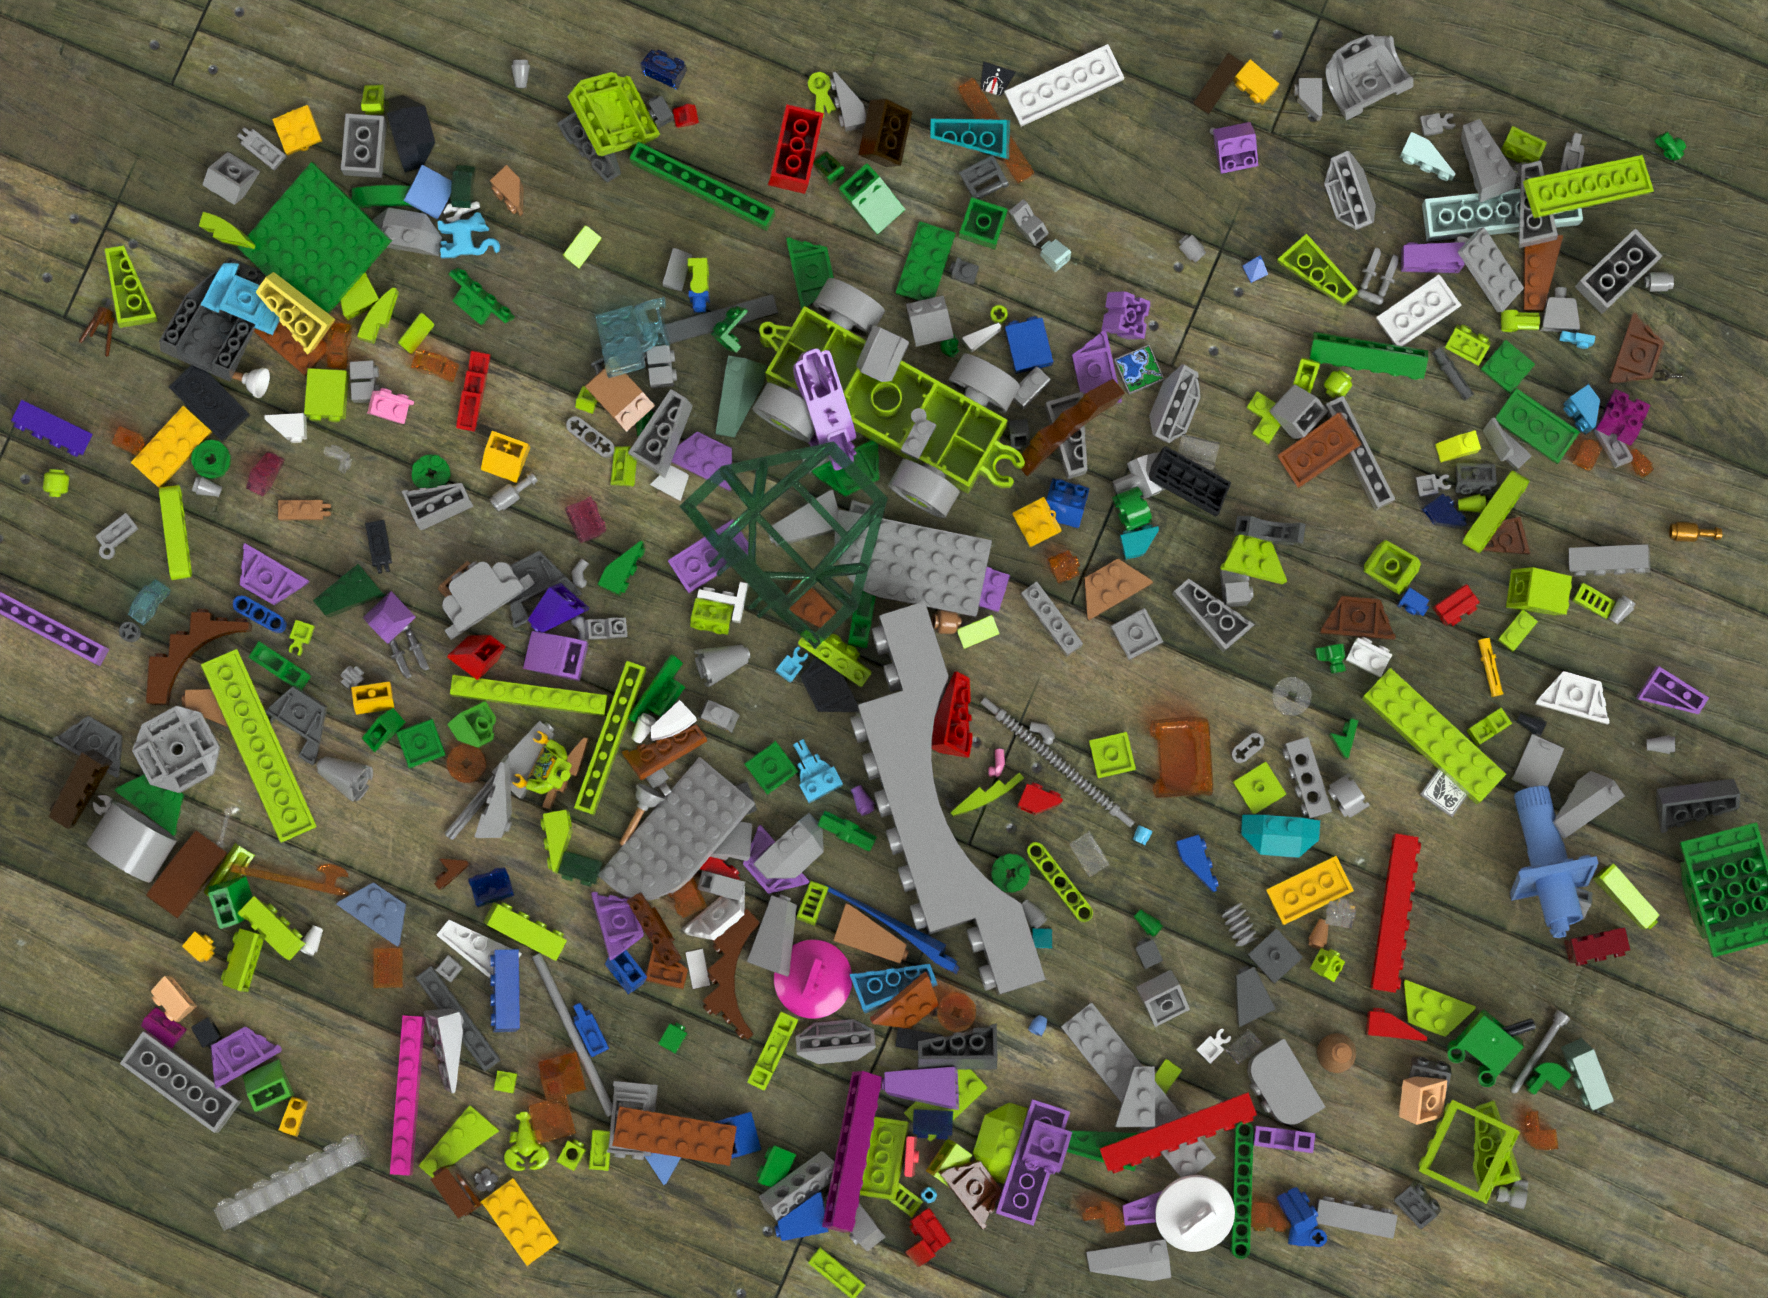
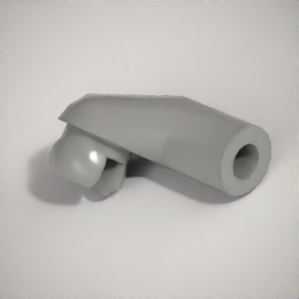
M582 558L572 570L573 583L579 588H584L587 584L583 572L589 565Z
M578 615L571 619V623L579 630L578 640L587 641L584 624L585 618Z

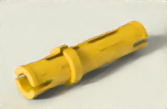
M1490 638L1478 640L1482 655L1480 659L1484 663L1491 697L1503 695L1495 662L1496 654H1493Z

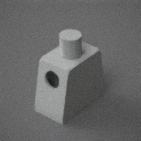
M1555 288V297H1549L1546 300L1540 331L1576 333L1580 329L1576 299L1566 298L1567 288Z

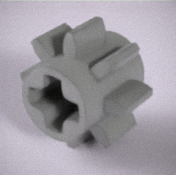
M349 666L341 674L343 678L341 683L348 689L360 686L365 680L362 677L364 672L358 666L355 668Z

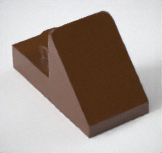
M439 859L449 871L447 873L445 871L440 873L435 878L437 881L434 884L439 890H443L471 864L466 860Z

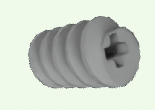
M1242 902L1225 910L1221 916L1222 918H1229L1225 925H1232L1228 931L1235 932L1232 939H1239L1235 944L1236 946L1246 945L1259 938H1253L1256 930H1249L1253 923L1246 924L1250 917L1242 916L1246 912V909H1239L1243 904Z

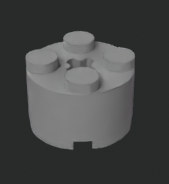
M1347 773L1330 784L1329 787L1331 789L1327 791L1334 801L1338 799L1340 802L1339 809L1343 816L1352 818L1370 805L1368 802L1364 804L1363 800H1365L1363 793L1354 780L1349 781L1348 778L1351 775Z

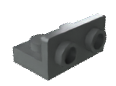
M1456 463V493L1494 494L1497 484L1495 464Z
M1421 1056L1412 1057V1066L1408 1079L1416 1076L1447 1080L1448 1088L1452 1074L1451 1065L1444 1061H1431Z
M1415 1180L1394 1199L1420 1230L1436 1218L1441 1211L1439 1203L1426 1193V1189L1422 1184L1417 1183Z

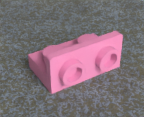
M381 388L380 391H372L367 413L404 424L409 405H414V401L409 400L407 395H393L391 390Z

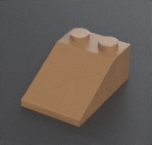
M615 361L610 362L585 385L586 389L626 432L655 406Z

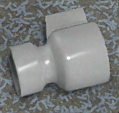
M1515 1181L1511 1190H1508L1507 1187L1499 1186L1496 1201L1502 1203L1506 1201L1511 1207L1524 1209L1528 1194V1181Z

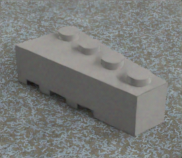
M1541 161L1524 164L1521 167L1518 248L1557 240L1558 237L1553 215L1539 218L1533 217L1523 181L1544 176Z
M1083 392L1046 402L1044 408L1049 424L1051 425L1063 411L1076 405L1083 397ZM1083 426L1057 448L1067 479L1084 475L1087 472L1085 427Z

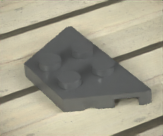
M87 716L78 724L71 726L67 731L53 738V741L79 756L84 751L96 750L113 761L107 773L116 778L120 776L123 736L94 718Z

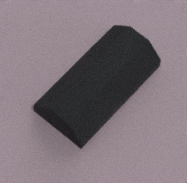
M1167 446L1162 448L1149 472L1150 481L1215 517L1219 515L1231 485L1230 481Z

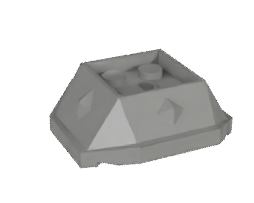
M175 706L141 725L132 752L150 785L181 793L214 775L221 747L203 713ZM177 745H182V753L176 755L175 747Z

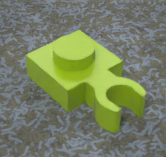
M295 620L289 637L294 640V643L289 647L290 653H292L293 648L298 647L299 652L297 655H302L303 643L309 645L315 626Z

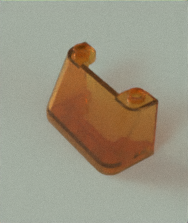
M1197 716L1151 720L1150 734L1155 740H1158L1160 779H1157L1156 783L1153 784L1155 797L1211 796L1213 793V774L1208 720Z

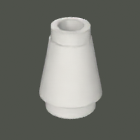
M646 713L639 716L631 737L632 740L642 743L651 732V726L656 722L655 718Z
M313 925L303 938L306 944L300 951L310 956H313L315 952L317 953L323 930Z

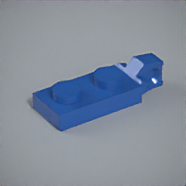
M581 1003L574 1005L573 1007L577 1013V1016L573 1017L574 1023L590 1056L594 1057L610 1049L593 1013L591 1014L590 1010L585 1011Z

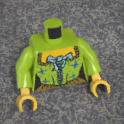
M537 731L542 735L541 740L533 738V740L539 744H545L546 747L543 746L527 778L529 781H526L520 774H515L514 776L521 780L519 783H512L517 788L525 786L528 790L544 794L552 789H560L563 782L569 780V770L572 765L567 761L568 756L562 745L552 739L549 740L545 733Z

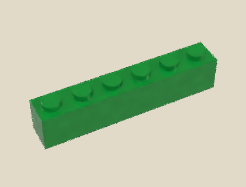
M1319 332L1313 333L1309 352V359L1320 362V364L1328 363L1335 367L1347 366L1354 370L1365 369L1373 373H1389L1391 376H1408L1414 380L1424 379L1429 359L1428 350Z

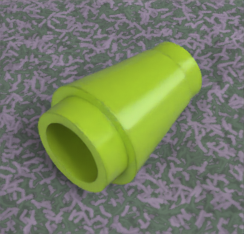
M1480 494L1458 499L1459 511L1481 513L1486 507L1485 495L1480 496Z

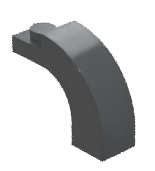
M1237 516L1234 535H1244L1272 542V544H1303L1306 524L1279 523L1252 516Z

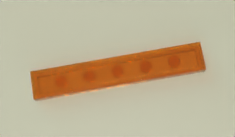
M974 78L957 88L976 119L1000 120ZM1010 135L1009 159L1002 158V160L1019 184L1034 175V171Z

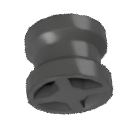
M125 622L119 628V635L127 642H136L141 637V629L133 622Z

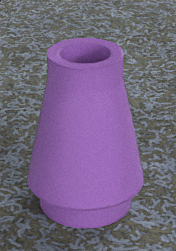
M861 785L851 790L857 812H860L861 816L875 810V803Z

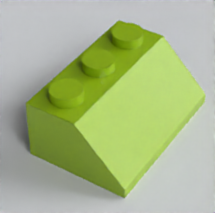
M241 928L239 932H235L233 937L235 945L233 951L230 950L227 957L229 964L227 970L224 969L221 976L223 986L243 992L249 991L264 942V937L261 934Z

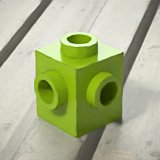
M1321 948L1310 969L1318 975L1335 982L1345 961L1339 958L1340 954L1332 949L1326 951Z

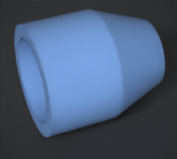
M1038 1015L1032 1020L1028 1030L1042 1037L1046 1029L1047 1019Z

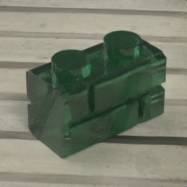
M564 851L558 873L562 875V879L572 882L573 878L581 880V885L591 887L592 884L597 885L603 862Z

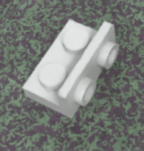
M1361 637V639L1357 638L1354 641L1346 661L1381 677L1392 654L1389 653V649L1380 645L1376 647L1372 645L1371 640Z

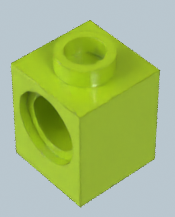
M576 1139L573 1141L568 1140L556 1162L575 1171L587 1149L583 1148L584 1144ZM570 1148H574L578 1152V1156L574 1160L570 1159L567 1155Z

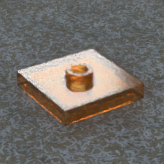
M566 1096L527 1106L537 1144L576 1134Z

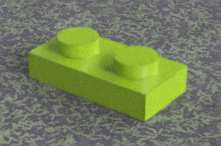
M1521 610L1499 637L1498 641L1513 652L1538 621L1525 610Z

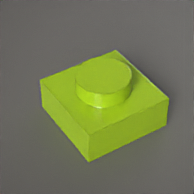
M497 1071L494 1090L514 1093L517 1074Z

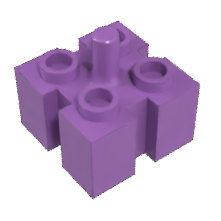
M1125 291L1108 292L1105 306L1108 309V313L1104 315L1102 330L1112 334L1118 333L1117 336L1127 340L1144 339L1147 326L1144 323V317L1148 316L1150 301L1140 297L1135 298V295Z

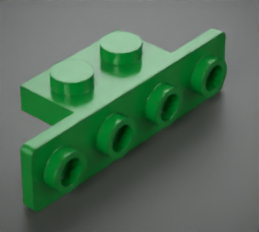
M456 268L449 272L448 275L462 286L452 301L480 325L485 324L491 313L495 314L504 323L514 319L515 316L511 313L510 309L502 306L495 296L487 293L482 288L480 283L473 281L466 271Z
M670 655L646 692L643 693L635 708L631 711L628 717L629 720L636 724L639 716L643 713L649 714L650 711L662 717L672 708L685 689L684 685L673 679L682 666V661L674 655Z

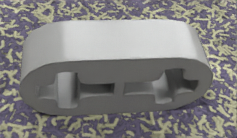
M1252 733L1238 744L1231 753L1233 761L1239 764L1244 763L1259 751L1264 745L1262 735ZM1252 737L1254 739L1259 738V747H1257L1256 745H1254L1252 748L1248 747V745L1252 742ZM1246 748L1247 752L1243 755L1245 758L1237 759L1236 750L1242 751Z

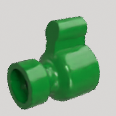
M1343 644L1315 649L1317 660L1331 662V674L1346 671L1345 664L1342 662L1345 658Z

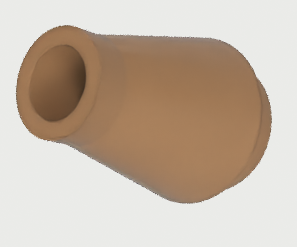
M1318 919L1315 928L1308 938L1309 946L1319 950L1321 948L1324 949V946L1327 945L1328 921Z

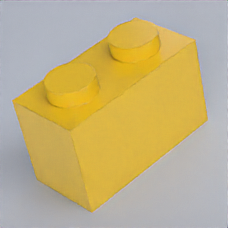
M1251 59L1234 78L1235 86L1241 91L1245 90L1250 95L1249 97L1252 101L1261 105L1270 98L1279 86L1276 80Z
M390 682L351 687L356 715L395 709Z

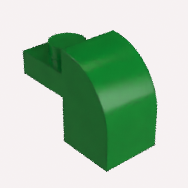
M1540 1063L1532 1069L1537 1076L1533 1075L1528 1080L1526 1091L1531 1095H1535L1545 1082L1555 1090H1560L1571 1074L1556 1063Z

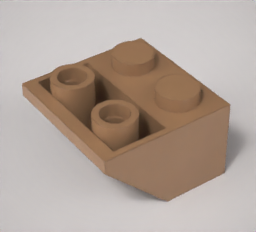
M506 165L490 180L492 184L491 189L500 201L502 199L505 200L506 207L513 214L517 213L521 216L523 214L524 187L520 178Z

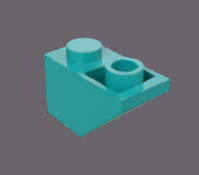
M1147 525L1143 526L1140 531L1135 532L1134 529L1123 531V535H1120V542L1124 559L1144 556L1156 537L1159 527Z

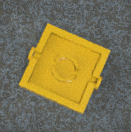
M308 105L272 119L286 155L300 150L306 151L309 149V146L322 141Z
M1045 497L1012 513L1030 547L1062 531L1055 518L1056 512L1050 509Z

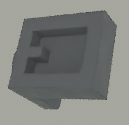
M957 257L956 262L952 261L950 266L951 279L974 285L979 266L962 261L961 258Z

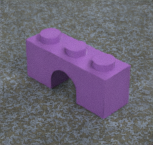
M1254 1125V1146L1313 1153L1315 1133Z

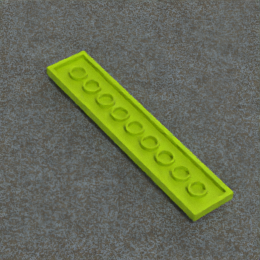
M233 650L201 664L200 666L279 842L282 843L316 828L314 819L238 650Z

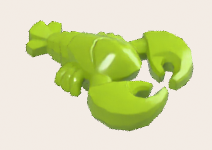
M528 1111L516 1114V1119L520 1120L518 1132H511L509 1141L510 1143L516 1142V1144L510 1147L504 1154V1162L507 1167L515 1171L525 1170V1167L516 1164L517 1162L524 1164V1160L516 1154L517 1152L527 1157L533 1151H537L529 1161V1163H533V1161L537 1160L535 1165L529 1166L531 1170L543 1168L550 1159L548 1149L536 1142V1140H543L540 1130L532 1131L529 1120L533 1117V1114L528 1113Z

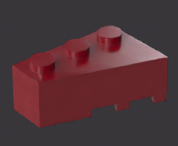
M1625 927L1564 940L1569 963H1575L1576 966L1588 964L1587 960L1595 959V962L1607 960L1606 956L1612 954L1614 958L1625 956V951H1630Z

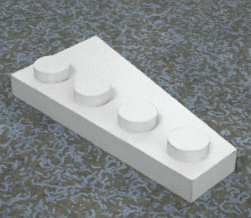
M448 920L437 934L439 938L489 978L490 974H493V967H490V955H493L494 950H513L451 920Z

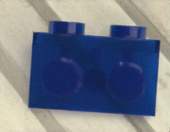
M505 867L496 868L491 872L478 874L468 879L477 908L515 896L510 876Z

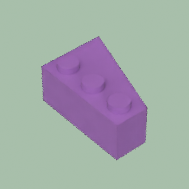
M1409 242L1401 249V272L1459 273L1464 266V261L1458 254V251L1465 242L1426 244Z
M1656 666L1637 694L1636 699L1699 714L1709 697L1663 668Z

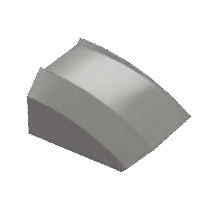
M873 326L856 365L861 373L881 382L892 381L909 346V342L881 327Z

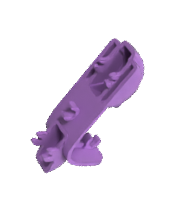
M810 349L803 352L793 366L796 384L806 401L815 429V434L808 443L819 454L827 452L833 468L840 470L854 462L853 456L857 453L853 449L854 445L851 441L856 438V433L830 351L824 350L820 352L819 349Z

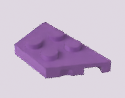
M1103 330L1094 339L1086 343L1085 346L1072 354L1079 391L1083 392V394L1111 379H1114L1118 384L1107 332Z
M696 432L677 446L672 463L731 492L732 448L699 432Z
M244 543L240 586L272 605H276L309 583L307 579Z
M760 825L751 843L750 858L748 861L743 862L746 869L768 894L808 884L810 881L803 873L799 874L796 878L766 879L753 865L775 843Z
M591 892L609 960H613L643 937V929L627 903L628 898L621 899L613 895L605 897L598 895V892Z
M243 1027L211 1046L214 1087L217 1089L280 1053L282 1048L279 1045L271 1044L266 1041V1038L256 1035L247 1027Z

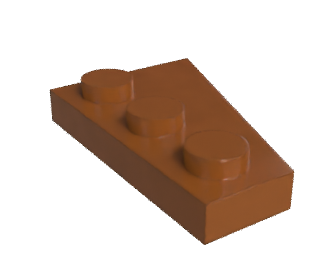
M798 573L780 608L826 632L832 633L840 619V615Z

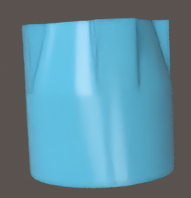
M1138 825L1133 840L1146 845L1152 831Z
M926 1187L922 1190L921 1197L924 1202L932 1203L937 1198V1192L932 1187ZM926 1192H932L933 1197L927 1199L925 1197Z

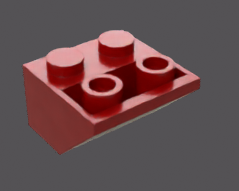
M471 635L465 638L447 658L476 680H479L499 660L506 646L491 635Z
M1032 782L1031 785H1026L1017 808L1032 815H1037L1060 806L1063 799L1060 798L1061 794L1052 790L1048 793L1042 790L1043 786Z

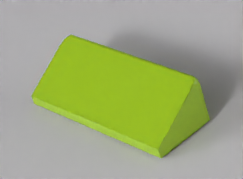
M235 843L205 888L204 894L209 897V886L241 877L255 855Z

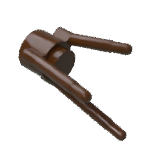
M98 307L97 312H95L93 319L82 334L79 342L82 343L89 332V336L92 337L98 325L106 326L108 323L105 356L108 357L115 318L112 317L113 312L111 310Z

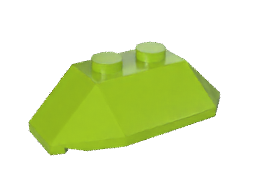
M1010 1102L984 1116L973 1150L975 1159L984 1165L996 1182L1002 1184L1005 1183L1028 1110V1108Z

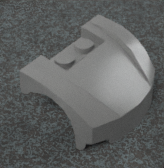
M1372 34L1350 41L1338 49L1326 65L1328 86L1335 103L1346 121L1362 113L1364 107L1394 92L1398 95L1413 87V77L1402 66L1397 56L1392 36H1374Z

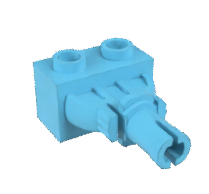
M804 739L799 741L803 750H801L798 742L793 744L805 766L804 769L801 763L797 764L800 769L801 784L799 786L808 803L843 786L834 766L831 767L827 762L821 760L818 754L814 755L817 760L815 762Z

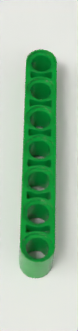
M1241 1121L1234 1128L1232 1201L1235 1217L1231 1228V1253L1238 1259H1245L1250 1253L1254 1130L1250 1123H1246L1245 1125L1248 1126L1249 1132L1247 1135L1242 1136L1239 1133V1127L1243 1125ZM1242 1144L1248 1147V1153L1244 1156H1241L1238 1152V1148ZM1241 1164H1245L1248 1171L1245 1175L1241 1176L1238 1173V1167ZM1241 1184L1247 1187V1192L1244 1195L1237 1193V1187ZM1240 1204L1246 1206L1247 1210L1244 1215H1238L1236 1211ZM1239 1224H1243L1246 1227V1232L1243 1235L1236 1233V1227ZM1239 1244L1245 1246V1252L1242 1255H1237L1235 1252V1248Z

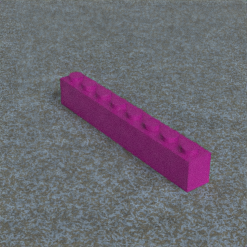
M865 1071L852 1072L822 1224L824 1228L843 1233L852 1232L855 1226L859 1194L863 1186L862 1179L867 1165L866 1158L871 1144L870 1137L874 1128V1116L878 1108L877 1101L882 1087L881 1076Z

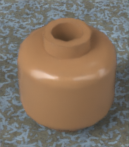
M938 609L932 615L933 629L939 634H954L957 628L961 627V617L957 613Z

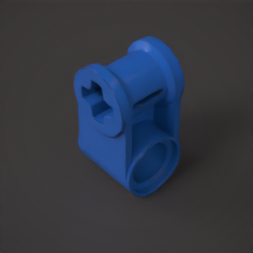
M1290 1224L1288 1244L1321 1247L1327 1241V1235L1321 1229L1312 1228L1301 1235H1297ZM1317 1232H1320L1319 1234L1323 1237V1240H1319V1242L1316 1243V1241L1312 1239V1237L1315 1236Z

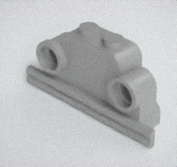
M475 561L468 566L469 570L463 574L460 571L452 576V581L449 584V590L452 595L447 596L443 600V609L453 622V625L445 630L451 640L533 586L535 582L528 574L518 580L511 566L507 563L498 562L491 568L486 562L478 563V561Z

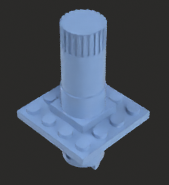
M1546 786L1529 787L1515 793L1514 799L1531 866L1520 869L1521 871H1518L1510 891L1511 901L1539 896L1546 926L1551 928L1549 931L1553 937L1562 938L1566 937V931L1570 929L1569 925L1583 919L1576 887L1580 888L1589 885L1598 866L1597 856L1591 857L1590 855L1581 856L1579 860L1574 861L1573 858L1568 859L1561 834L1553 824L1556 815L1549 788Z

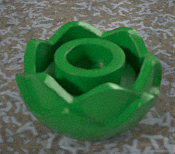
M953 334L954 338L940 341L941 351L948 357H954L959 352L957 348L959 341L955 334Z

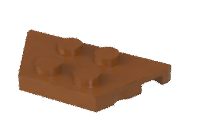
M925 971L870 1017L871 1022L876 1025L910 1029L936 1008L939 1004L928 973Z

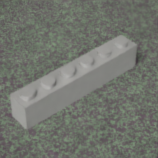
M1341 396L1327 403L1325 408L1328 410L1326 413L1328 418L1330 419L1341 412L1362 444L1347 456L1374 510L1376 511L1391 504L1395 498L1345 397Z

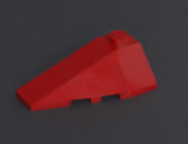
M957 671L953 673L934 717L931 749L943 754L969 758L973 740L972 733H969V721H972V715L968 713V704L971 702L970 678Z

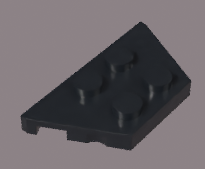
M815 657L800 678L817 712H859L858 704L843 675L818 657Z

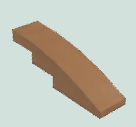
M583 738L568 755L567 761L572 765L569 772L572 776L578 777L589 743L588 738ZM569 780L564 781L560 789L549 791L542 807L552 810L557 792L565 794Z

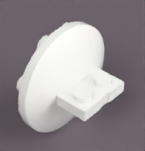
M1203 1175L1184 1176L1170 1183L1160 1194L1155 1208L1157 1227L1163 1238L1172 1246L1190 1252L1207 1250L1219 1244L1230 1232L1235 1217L1234 1204L1227 1189L1215 1179Z

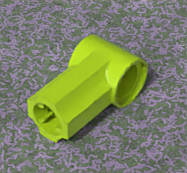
M1504 310L1501 312L1502 332L1539 330V313H1521L1517 310Z

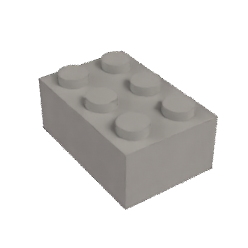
M345 115L341 171L344 175L382 178L387 121L384 116Z

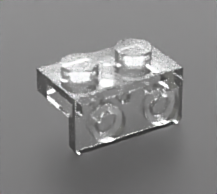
M1182 434L1177 453L1208 470L1214 469L1220 443Z

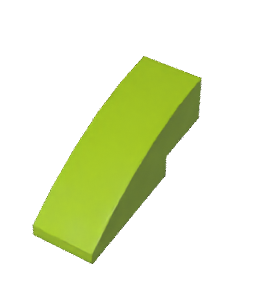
M203 212L199 227L207 232L214 233L213 237L222 243L255 249V244L241 230L218 216Z
M392 287L371 308L358 332L357 337L359 340L375 344L380 326L388 328L399 294L396 288Z

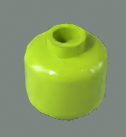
M1342 370L1331 372L1324 382V387L1327 389L1325 393L1333 399L1341 396L1345 397L1352 387V378Z
M49 469V472L44 474L43 490L48 492L50 497H61V494L68 492L69 475L65 474L64 470Z

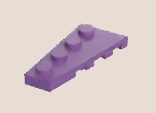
M1162 1191L1122 1205L1124 1225L1156 1222L1155 1208Z

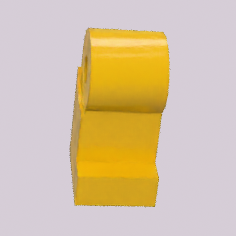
M292 1097L278 1130L298 1137L308 1101Z

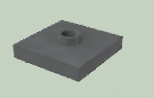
M1277 928L1247 954L1273 984L1303 958Z

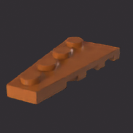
M1558 235L1557 240L1524 247L1523 311L1543 312L1563 235Z

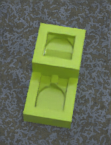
M1500 708L1466 731L1476 746H1479L1511 725L1512 722L1503 709Z

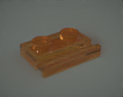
M374 948L373 988H403V948Z

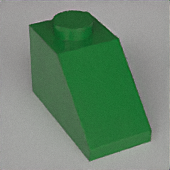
M392 708L377 718L362 739L375 753L405 724V720Z

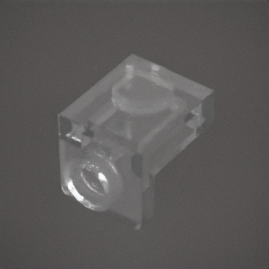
M332 445L331 448L325 446L323 454L326 457L341 461L338 470L345 474L346 469L349 470L352 463L350 455L342 451L343 448Z

